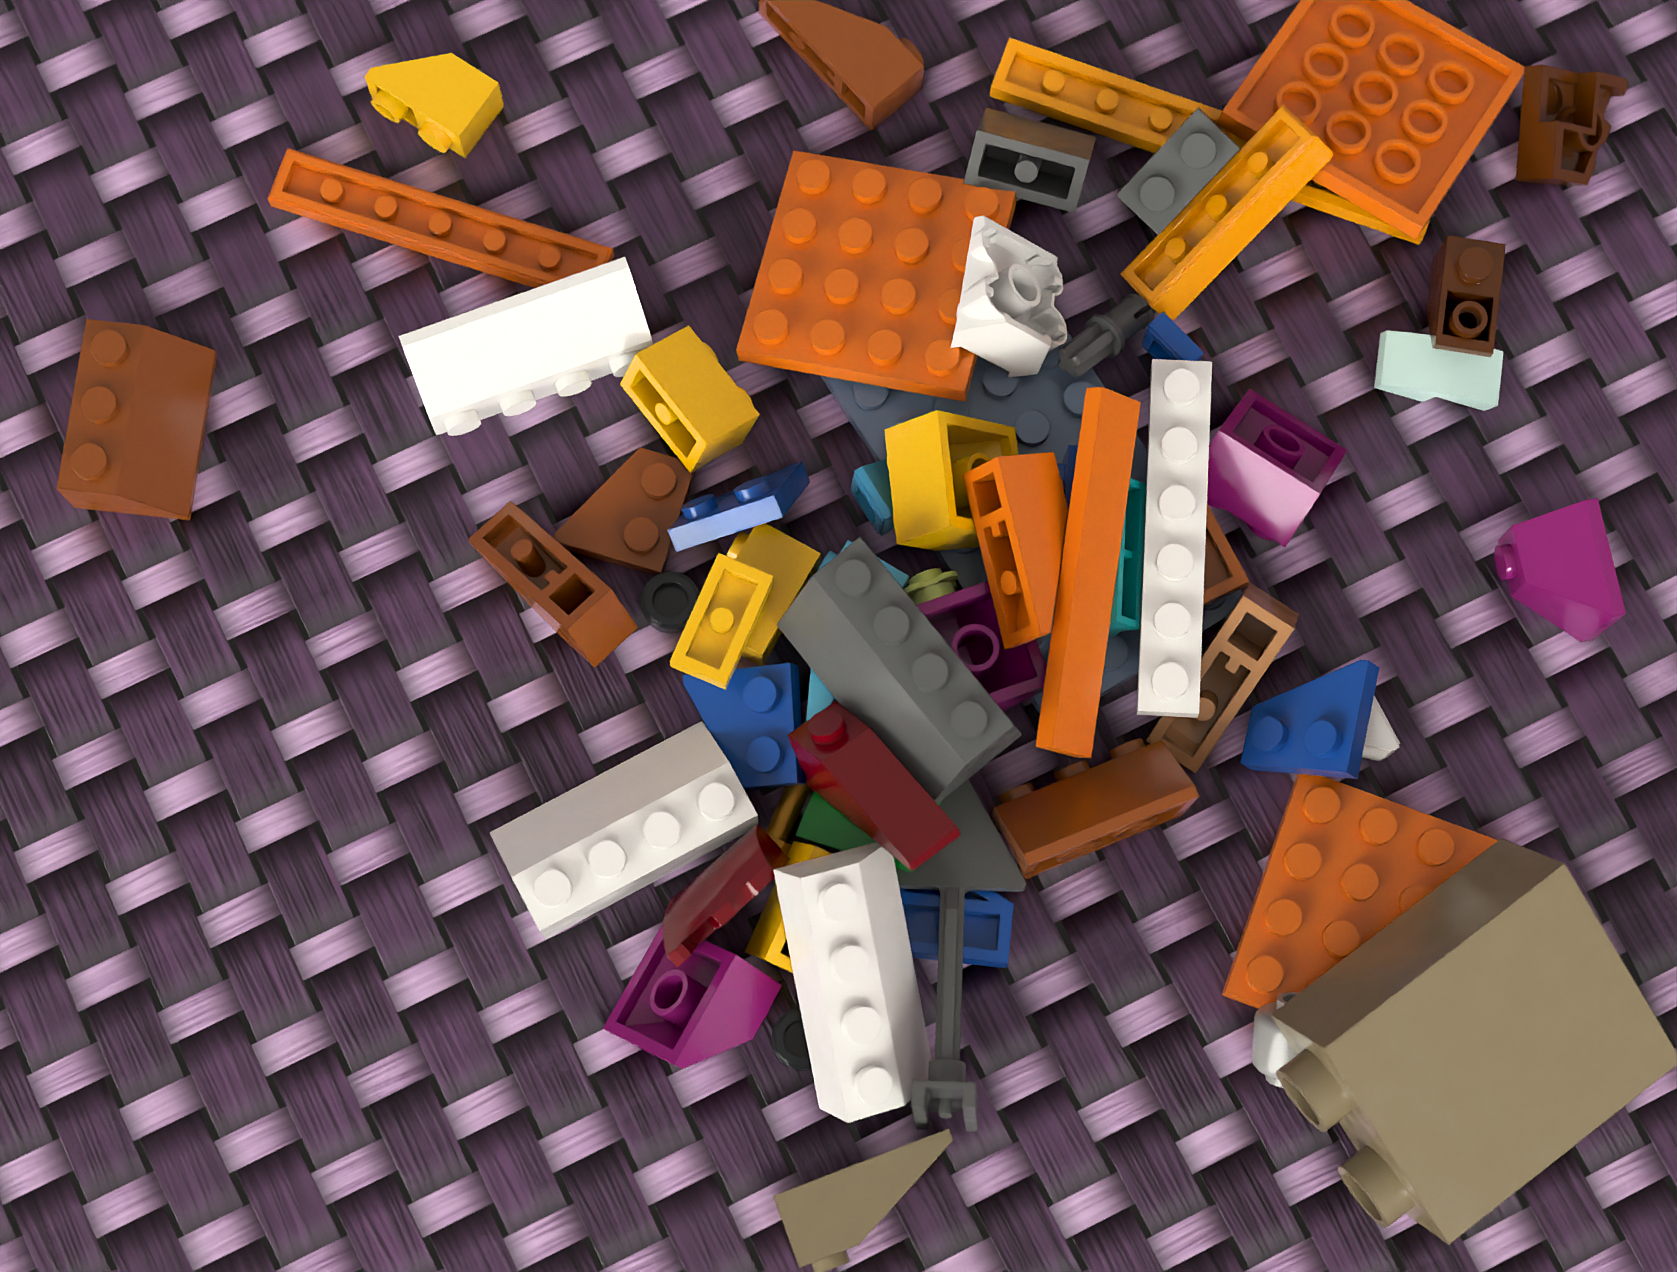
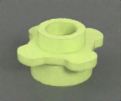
M940 568L929 569L913 576L908 581L909 586L904 591L918 605L956 592L958 585L955 580L959 576L956 571L942 573Z

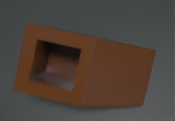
M1451 235L1447 236L1432 260L1426 310L1432 348L1485 357L1493 355L1506 244Z

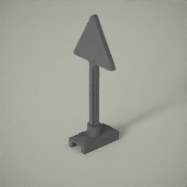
M967 779L945 797L940 804V808L958 827L960 836L918 866L914 872H907L896 868L899 889H935L940 892L935 1060L928 1062V1081L912 1080L911 1107L917 1130H929L930 1112H939V1117L952 1118V1112H957L964 1115L966 1131L978 1132L979 1105L976 1082H965L966 1063L960 1061L965 894L970 890L1022 892L1026 889L1024 876L969 779Z

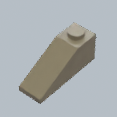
M949 1129L774 1195V1201L799 1268L811 1264L814 1272H826L849 1263L850 1259L846 1250L858 1246L953 1141Z

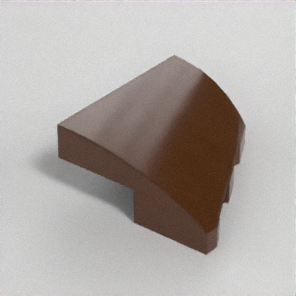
M1548 65L1525 66L1516 180L1553 185H1588L1596 166L1597 151L1606 142L1612 127L1604 118L1611 95L1624 96L1627 90L1628 79L1598 71L1577 73Z

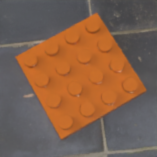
M1300 0L1221 112L1217 125L1248 142L1284 105L1333 152L1332 158L1312 180L1417 240L1520 83L1525 67L1408 0Z
M793 150L736 351L739 361L966 402L978 355L962 347L951 348L957 320V308L961 298L974 217L984 215L1010 230L1017 197H1015L1016 191L976 187L964 184V179Z
M1297 774L1222 995L1260 1009L1265 1004L1277 1001L1279 994L1301 992L1498 840L1324 776Z

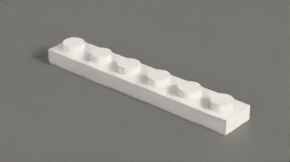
M1152 359L1137 715L1197 718L1199 715L1212 362Z

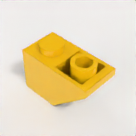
M452 53L371 67L364 76L372 97L371 104L380 114L395 123H399L401 119H404L418 128L419 136L434 149L442 153H446L448 149H451L463 158L468 156L504 107L499 83Z

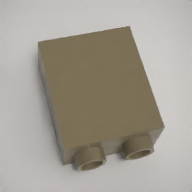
M1503 838L1271 1014L1296 1054L1294 1058L1276 1071L1285 1092L1308 1121L1321 1132H1326L1339 1122L1358 1151L1338 1167V1172L1343 1182L1357 1202L1383 1228H1388L1406 1214L1447 1244L1452 1243L1677 1065L1676 1050L1566 865Z

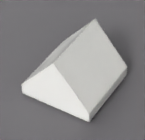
M1374 696L1362 757L1380 762L1400 747V742Z

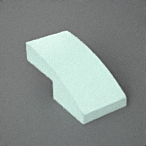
M1384 331L1380 333L1374 388L1421 402L1438 397L1486 411L1498 406L1504 351L1494 349L1491 357L1432 348L1430 335Z

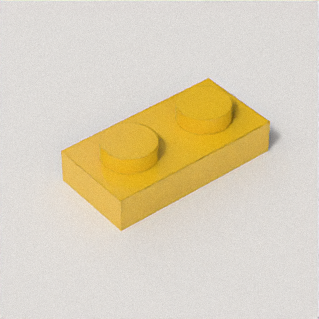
M718 553L669 661L670 667L726 690L774 583V576Z

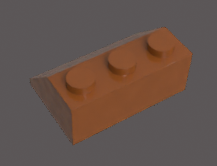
M86 319L57 483V490L74 508L190 520L217 360L216 351L146 325Z
M1142 738L1134 739L1109 751L1112 760L1090 768L1087 760L1080 761L1057 771L1054 774L1056 783L1035 791L1032 782L1010 789L999 796L1002 804L994 807L990 817L1025 880L1183 816L1199 797V794L1191 779L1162 740L1145 746Z

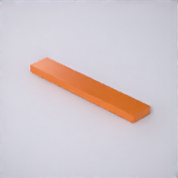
M287 148L268 196V201L272 207L533 288L611 262L614 257L613 248Z
M1105 387L1086 388L1036 738V747L1081 758L1092 757L1141 404L1139 401Z

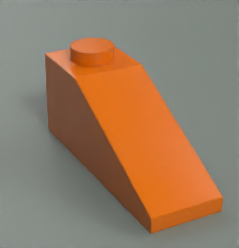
M1054 452L998 456L962 476L1004 649H1011L1051 633L1068 506Z

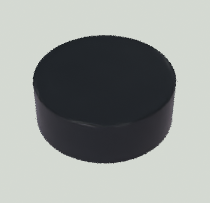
M663 572L651 578L645 585L641 595L642 611L647 622L654 629L663 633L673 634L682 632L700 595L697 586L689 577L678 572Z
M800 1008L790 1010L784 1013L773 1027L771 1035L773 1052L776 1058L787 1068L796 1071L811 1070Z

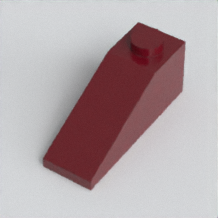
M836 701L788 734L807 785L911 871L960 836L958 827L871 728Z

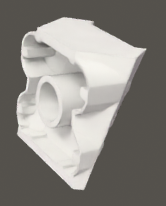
M984 215L974 217L951 348L962 347L1009 371L1008 378L1038 374L1047 353L1064 344L1067 340L1066 323L1060 312L1054 307V298L1063 291L1062 274L1057 267L1058 257Z

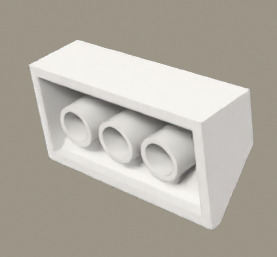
M625 257L399 336L436 436L446 432L450 436L468 433L479 427L482 419L502 412L505 416L524 413L536 405V400L555 393L562 397L578 394L589 388L592 380L612 373L615 377H624L635 354L653 345Z
M703 721L489 833L533 920L546 940L747 833L758 823V814L728 759Z
M875 842L774 869L819 1109L849 1123L905 1106L912 1099V1080L928 1081V1062L932 1058L893 855Z

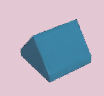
M887 459L856 469L853 474L850 492L876 533H880L882 536L895 527L893 523V506Z

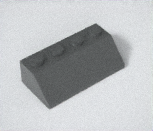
M860 537L810 578L777 623L779 629L840 705L871 728L937 804L1022 735Z

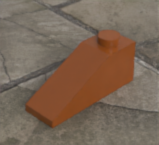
M759 0V14L871 131L922 90L924 61L920 52L912 42L904 37L898 39L886 26L817 0Z
M512 501L508 502L468 539L472 547L562 639L594 668L638 628L612 589Z

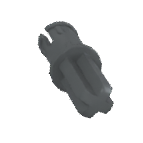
M1129 294L1122 299L1121 303L1105 315L1099 314L1091 317L1085 324V330L1059 349L1060 359L1057 364L1061 371H1067L1072 377H1080L1105 357L1114 358L1120 354L1125 346L1124 342L1141 329H1145L1152 322V309L1146 310L1137 318L1134 317V314L1146 306L1148 302L1137 294Z

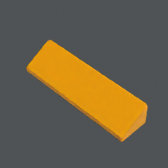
M1282 105L1120 275L1159 314L1164 312L1172 321L1175 320L1329 162L1333 152L1287 107Z

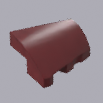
M758 823L668 903L663 918V940L666 955L677 968L692 955L691 953L715 930L723 927L752 898L775 879L774 869L785 867L789 862L790 858Z

